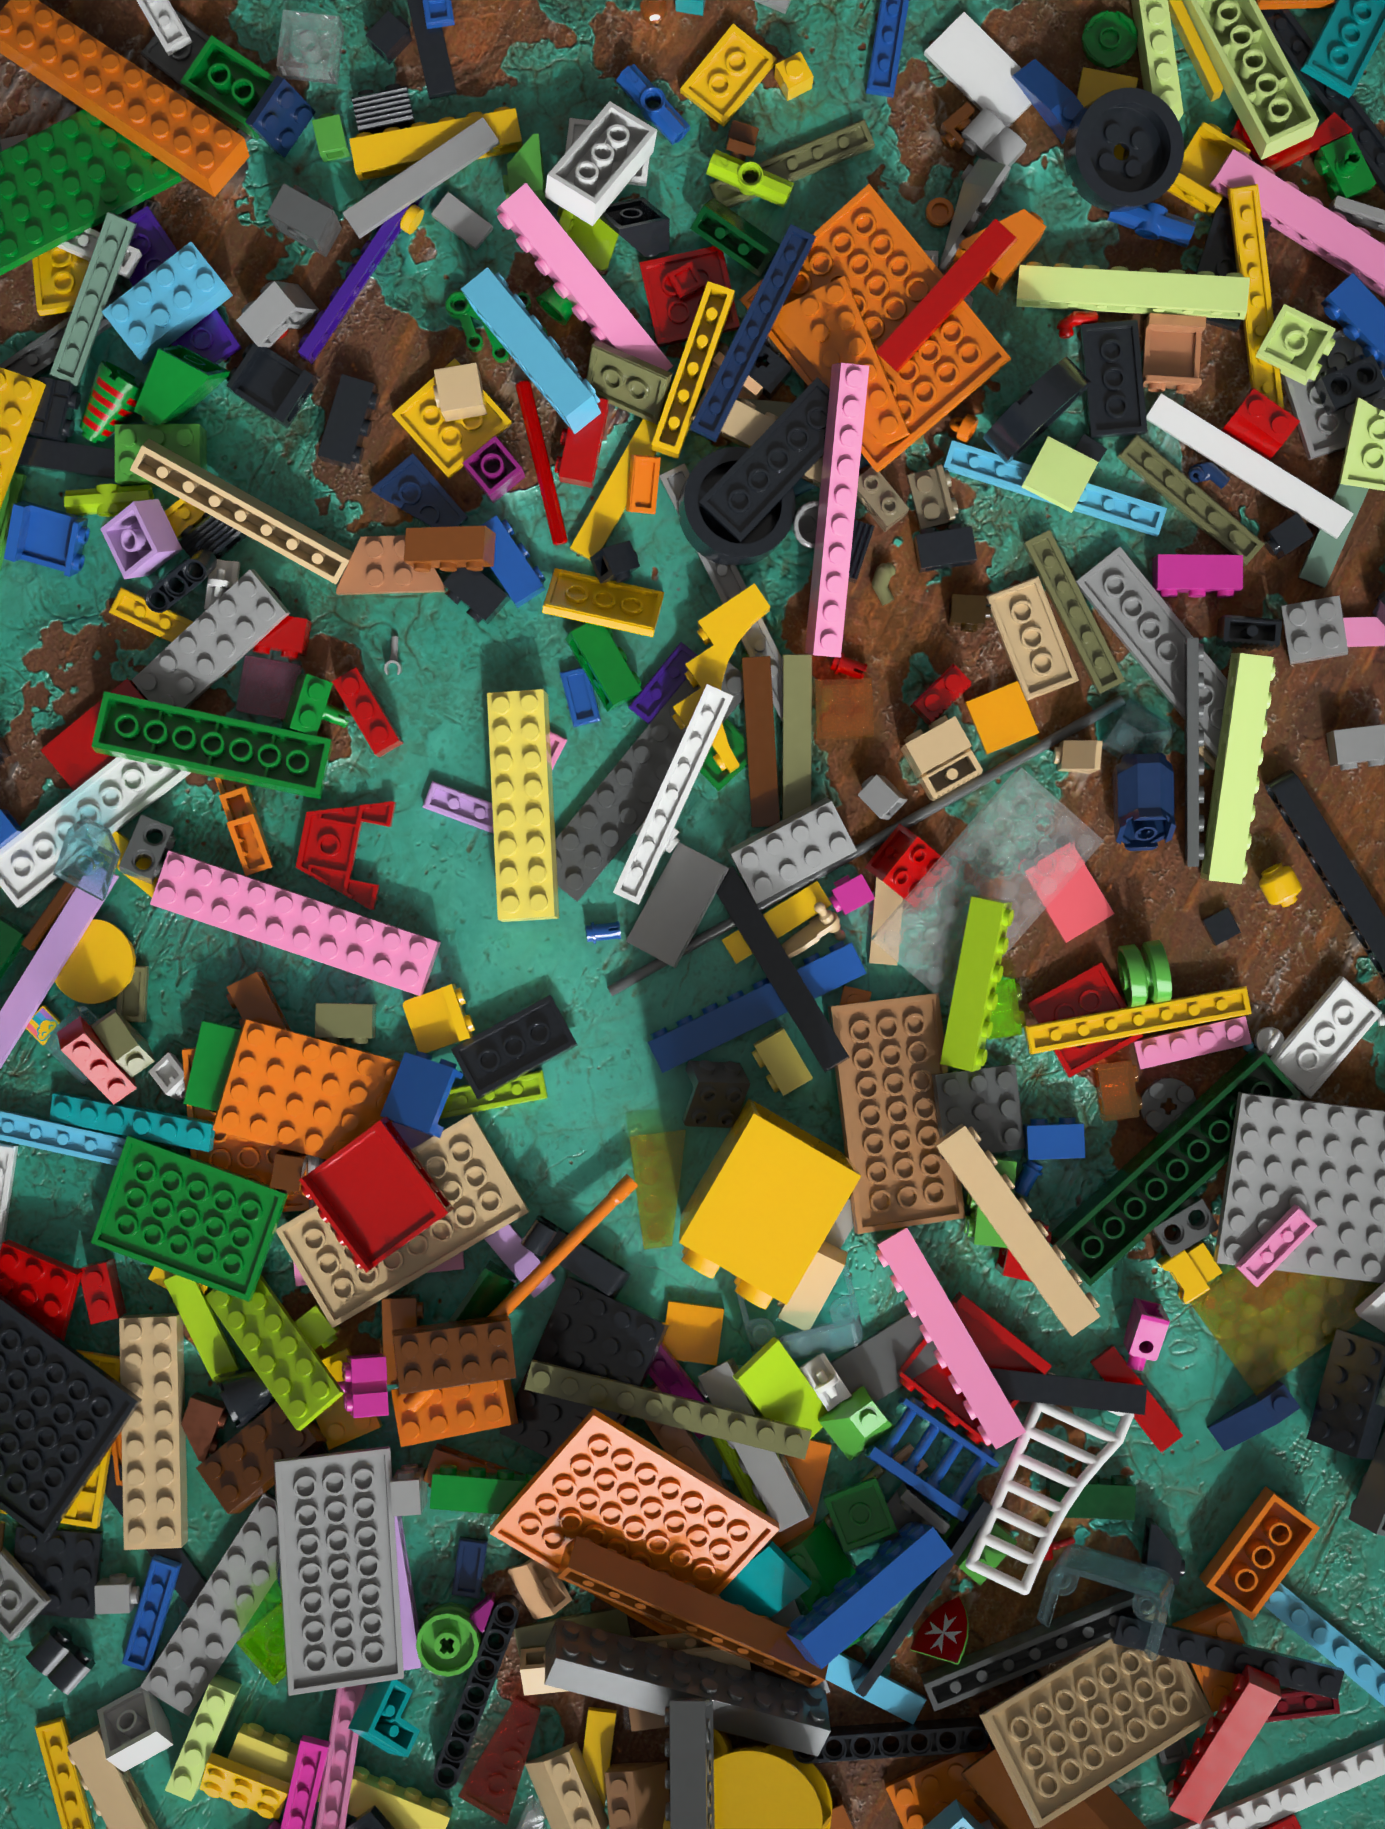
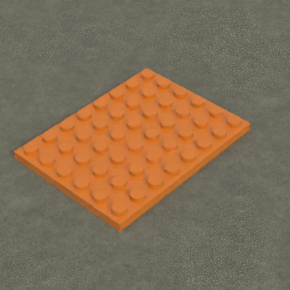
M868 184L812 234L816 236L815 242L784 305L845 276L877 351L944 275L873 187ZM763 279L739 299L747 310ZM964 300L898 373L879 356L911 435L884 447L870 430L863 425L862 455L876 472H880L1011 360V357ZM774 323L768 336L781 353L785 355V358L804 382L809 386L818 377L830 389L829 383L781 328Z
M593 1408L492 1523L489 1534L557 1574L566 1545L576 1536L587 1537L594 1544L614 1549L620 1555L631 1560L642 1561L645 1566L656 1571L667 1572L672 1578L681 1582L692 1583L701 1591L719 1595L778 1532L779 1523ZM591 1593L661 1635L683 1633Z

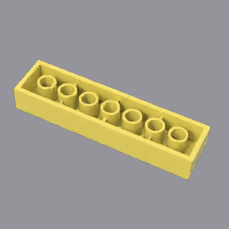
M544 689L487 693L498 920L511 922L559 919L548 694Z

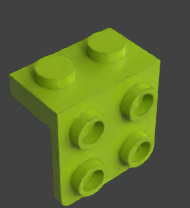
M559 206L557 216L560 217V226L596 270L606 271L609 267L619 234L600 218L592 226Z

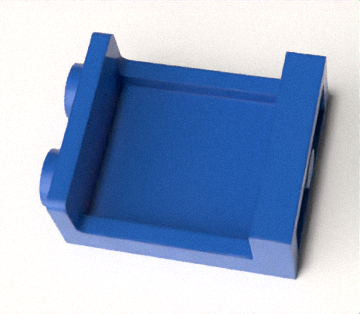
M24 500L13 504L4 559L13 562L20 559L64 571L65 576L71 577L79 573L84 565L85 556L82 555V551L90 534V529L87 527L88 518Z
M416 1051V1054L413 1055L405 1052L380 1116L383 1118L387 1116L394 1123L440 1138L444 1127L438 1125V1121L455 1077L462 1079L463 1073L456 1070L457 1064L441 1059L440 1063L431 1061L432 1056L426 1053Z

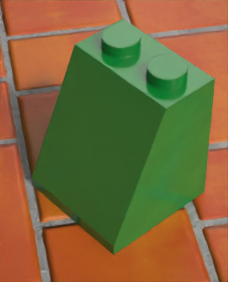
M182 345L158 348L134 412L142 415L143 421L154 426L181 420L229 376L230 371Z

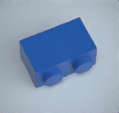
M1060 1117L1058 1123H1048L1047 1118L1030 1119V1124H1023L1024 1158L1027 1160L1085 1158L1084 1124L1076 1122V1117Z

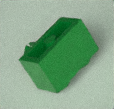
M1352 133L1321 147L1314 156L1315 169L1319 175H1323L1327 183L1328 195L1332 200L1336 196L1354 200L1368 193L1376 184Z
M301 674L297 676L281 729L317 736L322 720L345 728L349 720L343 718H350L351 713L349 710L328 704L329 694L333 685L332 682L309 674Z

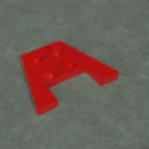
M1334 112L1315 130L1312 137L1262 160L1240 119L1235 124L1230 138H1237L1243 141L1247 146L1246 148L1251 150L1249 156L1258 165L1269 167L1276 173L1302 160L1304 156L1320 150L1321 147L1350 134L1352 128Z
M387 801L306 812L296 868L366 908L375 910L380 885L351 880L362 822L391 827L396 802Z

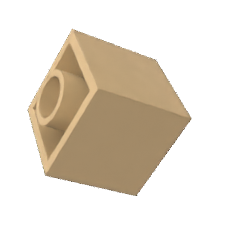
M477 363L434 370L436 385H433L436 405L437 408L441 409L446 422L487 415L481 375Z

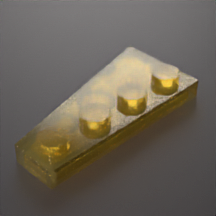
M686 1129L630 1136L635 1182L638 1184L636 1191L644 1250L672 1246Z

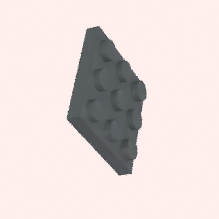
M1015 1064L984 1067L973 1072L962 1070L932 1074L939 1139L960 1124H963L967 1129L972 1126L981 1138L978 1145L983 1152L989 1150L991 1153L1025 1149Z

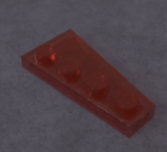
M517 1694L458 1794V1797L505 1825H507L541 1710V1708Z

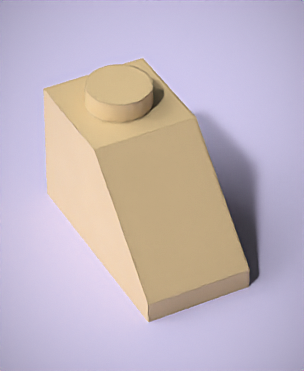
M1064 740L1060 742L1059 747H1055L1053 763L1057 764V771L1091 774L1100 770L1103 741Z

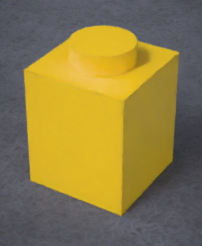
M801 51L775 64L774 77L787 101L812 89L814 76Z

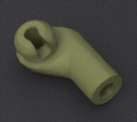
M889 562L881 563L876 568L871 582L882 606L895 600L888 584L891 577L895 575L896 568Z

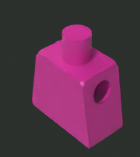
M1134 1297L1123 1342L1128 1354H1130L1127 1366L1131 1369L1143 1371L1146 1359L1152 1361L1158 1359L1170 1323L1162 1304Z

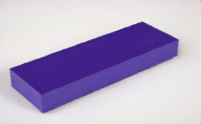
M680 642L628 708L649 725L687 679L684 675L688 671L685 664L698 655Z

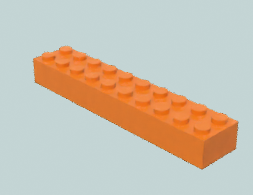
M10 0L0 11V53L213 197H216L249 158L250 155L243 136L39 0Z

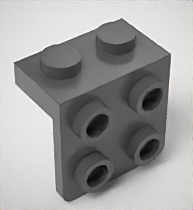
M688 1060L685 1070L692 1082L693 1090L682 1119L684 1125L690 1127L731 1128L740 1114L750 1087V1082L741 1064L733 1061Z

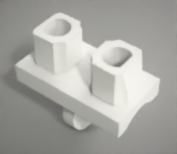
M217 559L216 568L208 576L205 610L238 581L240 562Z
M824 1352L799 1367L827 1411H830L837 1404L852 1396Z

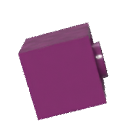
M496 436L463 462L467 473L493 504L525 478L523 468Z

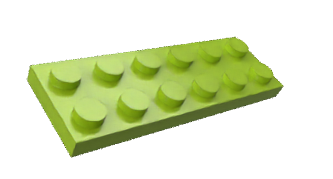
M261 1274L253 1298L249 1302L213 1289L205 1296L207 1302L296 1430L301 1431L344 1394L339 1384Z

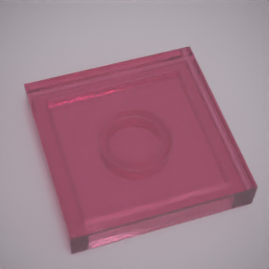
M245 655L236 711L284 719L297 676L301 675L302 665Z

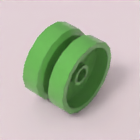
M1160 940L1143 942L1141 950L1135 944L1118 946V973L1122 992L1128 1007L1145 1005L1148 996L1154 1003L1170 1001L1172 997L1171 973L1162 942Z
M450 1602L438 1605L427 1614L422 1622L416 1641L418 1658L426 1669L436 1675L449 1677L461 1674L472 1665L478 1654L482 1632L469 1618L471 1609L463 1604Z

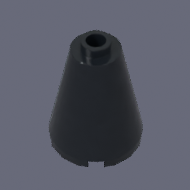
M253 1367L219 1374L214 1377L216 1385H219L222 1391L220 1395L233 1422L235 1421L237 1429L247 1424L275 1401Z

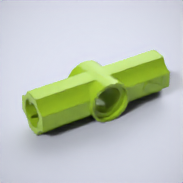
M715 150L706 171V175L737 187L744 195H755L783 208L787 204L794 186L793 182L763 170L756 162H744L719 150ZM747 174H752L756 176L757 181L747 183L743 180V177Z
M100 484L94 489L66 490L64 506L67 513L77 516L98 514V516L115 517L133 501L153 500L154 494L151 485L121 487L118 484Z

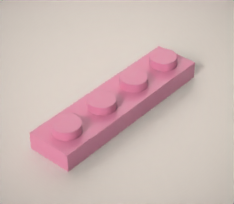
M1245 1015L1151 1036L1133 1042L1139 1069L1252 1044Z

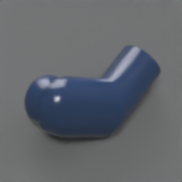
M1212 462L1195 464L1188 471L1191 481L1202 482L1211 480L1220 489L1231 479Z

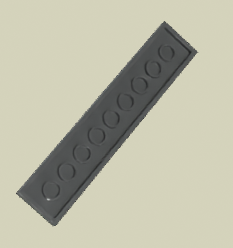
M729 662L722 681L721 690L734 697L722 724L744 699L742 672ZM687 679L555 839L558 887L577 902L649 814L686 732V728L680 730L673 720L672 715L675 714L673 706L700 689L698 685L693 688Z

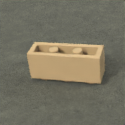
M824 1241L788 1304L785 1305L780 1301L777 1302V1306L780 1307L778 1318L809 1333L845 1266L848 1252Z

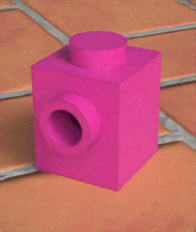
M862 874L853 879H850L849 875L834 882L836 888L831 890L833 896L829 898L837 913L842 911L843 915L875 899Z

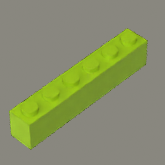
M971 896L940 1064L973 1072L980 1070L981 1066H984L988 1054L985 1049L986 1039L990 1037L993 1029V1023L990 1021L992 1010H995L998 1002V994L995 993L997 982L1001 981L1003 975L1001 960L1009 944L1006 933L1008 926H1011L1014 918V910L1011 909L1012 902L984 896Z

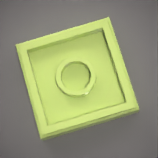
M1048 436L1022 488L1072 513L1098 462Z

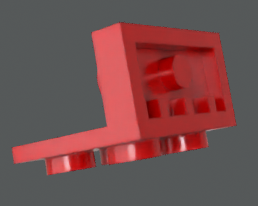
M899 824L864 868L894 890L910 905L916 907L947 869L949 863L921 838Z

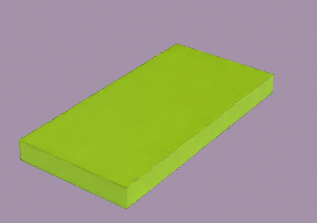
M775 1337L767 1342L732 1376L761 1417L811 1429L810 1439L823 1428L818 1419L829 1411H827L783 1345Z

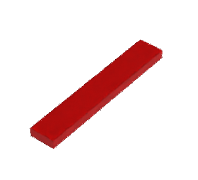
M995 218L879 347L876 353L898 373L1018 239Z

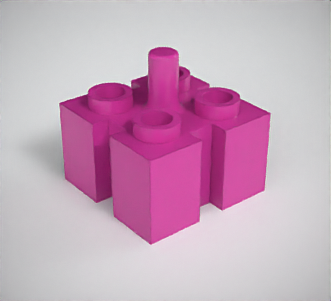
M382 1353L347 1355V1362L342 1363V1377L345 1381L337 1382L344 1392V1409L349 1411L353 1418L389 1415L386 1356Z

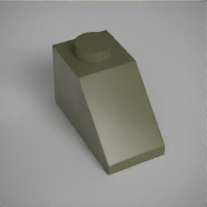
M115 1009L91 1025L114 1061L131 1078L155 1062L148 1042Z

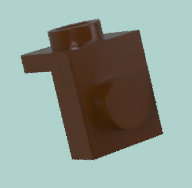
M733 120L724 148L730 150V156L742 161L746 160V156L753 158L759 129L755 126Z

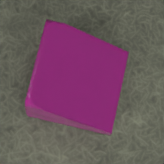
M494 1592L489 1593L472 1607L469 1618L482 1633L495 1601L496 1594Z

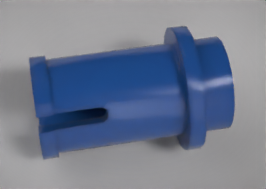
M619 921L595 925L594 922H591V925H585L587 942L596 944V941L621 939Z
M1027 1160L1026 1163H1022L1024 1167L1015 1182L1014 1190L1026 1197L1029 1196V1192L1037 1177L1043 1174L1041 1172L1043 1166L1033 1160Z

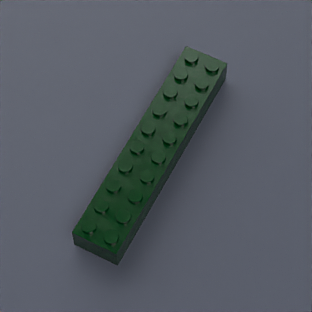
M1253 1048L1051 1232V1246L1057 1245L1065 1256V1261L1086 1284L1091 1286L1228 1162L1238 1092L1297 1099L1301 1095L1266 1053Z

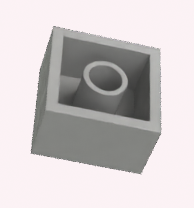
M1340 595L1281 606L1290 665L1348 655Z

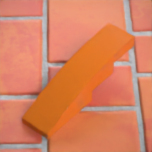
M215 778L220 792L219 798L228 820L227 826L245 876L273 867L249 785Z

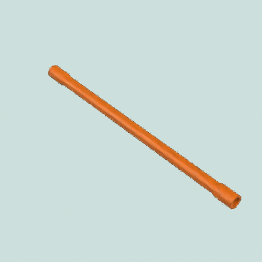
M626 1174L609 1191L608 1195L487 1317L503 1314L509 1315L618 1204L622 1203L638 1187V1184ZM435 1390L409 1393L403 1399V1402L413 1412H416L433 1395Z

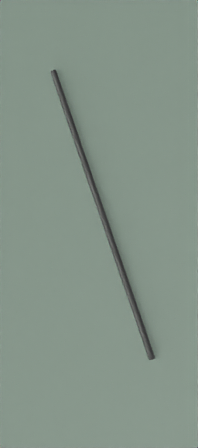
M1121 695L1117 696L855 845L856 852L756 905L761 912L882 844L899 824L907 829L1123 707L1126 705ZM731 917L693 937L682 957L736 927ZM655 959L607 986L611 995L614 996L668 964Z

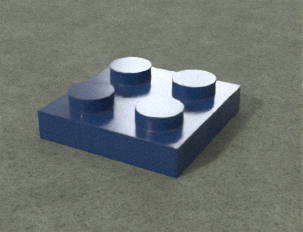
M277 75L245 122L278 155L285 158L316 111L283 77Z

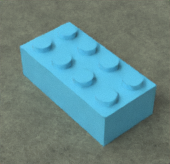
M189 242L101 312L133 353L145 365L155 357L158 348L168 347L232 297L233 294L195 245Z

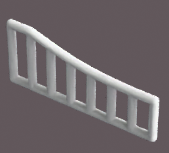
M1033 1402L1023 1424L1026 1432L1017 1438L990 1502L993 1506L992 1510L979 1528L966 1559V1567L1022 1595L1029 1594L1042 1561L1067 1512L1088 1482L1123 1444L1134 1414L1109 1411L1121 1417L1114 1433L1053 1404ZM1041 1412L1108 1443L1095 1456L1035 1428ZM1031 1438L1088 1466L1078 1478H1075L1025 1455L1024 1452ZM1022 1465L1069 1487V1490L1061 1502H1058L1013 1481L1018 1466ZM1007 1492L1014 1493L1054 1512L1046 1528L1001 1507ZM996 1518L1039 1537L1040 1540L1034 1553L1025 1551L990 1534ZM985 1545L1028 1564L1022 1581L980 1562L979 1559Z

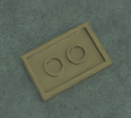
M596 340L592 344L586 379L596 391L597 397L609 401V404L658 425L666 404L672 373Z

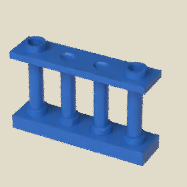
M912 1396L909 1400L900 1397L898 1403L906 1408L885 1443L883 1445L880 1444L878 1448L870 1445L864 1455L952 1517L963 1522L969 1513L962 1508L964 1505L963 1499L985 1464L997 1468L1000 1463L993 1459L995 1454L982 1445L979 1448L975 1447L923 1410L925 1405ZM917 1415L930 1425L907 1461L903 1460L899 1464L892 1459L894 1455L893 1450ZM940 1431L953 1440L930 1478L926 1477L925 1480H922L915 1475L918 1471L916 1467ZM964 1448L976 1456L955 1492L953 1494L950 1493L947 1497L939 1492L941 1488L939 1484L961 1449Z

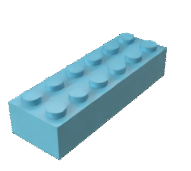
M487 267L461 288L463 294L479 318L573 433L576 434L601 414L597 405L600 400L595 394L596 391L587 379H582L574 363L568 357H564L556 341L551 336L548 337L543 331V326L534 315L530 316L525 309L526 306L516 293L513 295L508 288L509 285L500 273L497 272L494 275Z

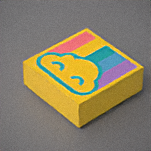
M44 1005L33 1015L26 1029L42 1045H46L65 1024Z

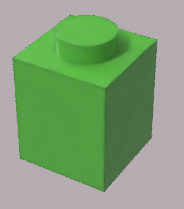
M326 113L320 115L318 119L312 120L319 154L323 162L351 156L344 124L339 114Z

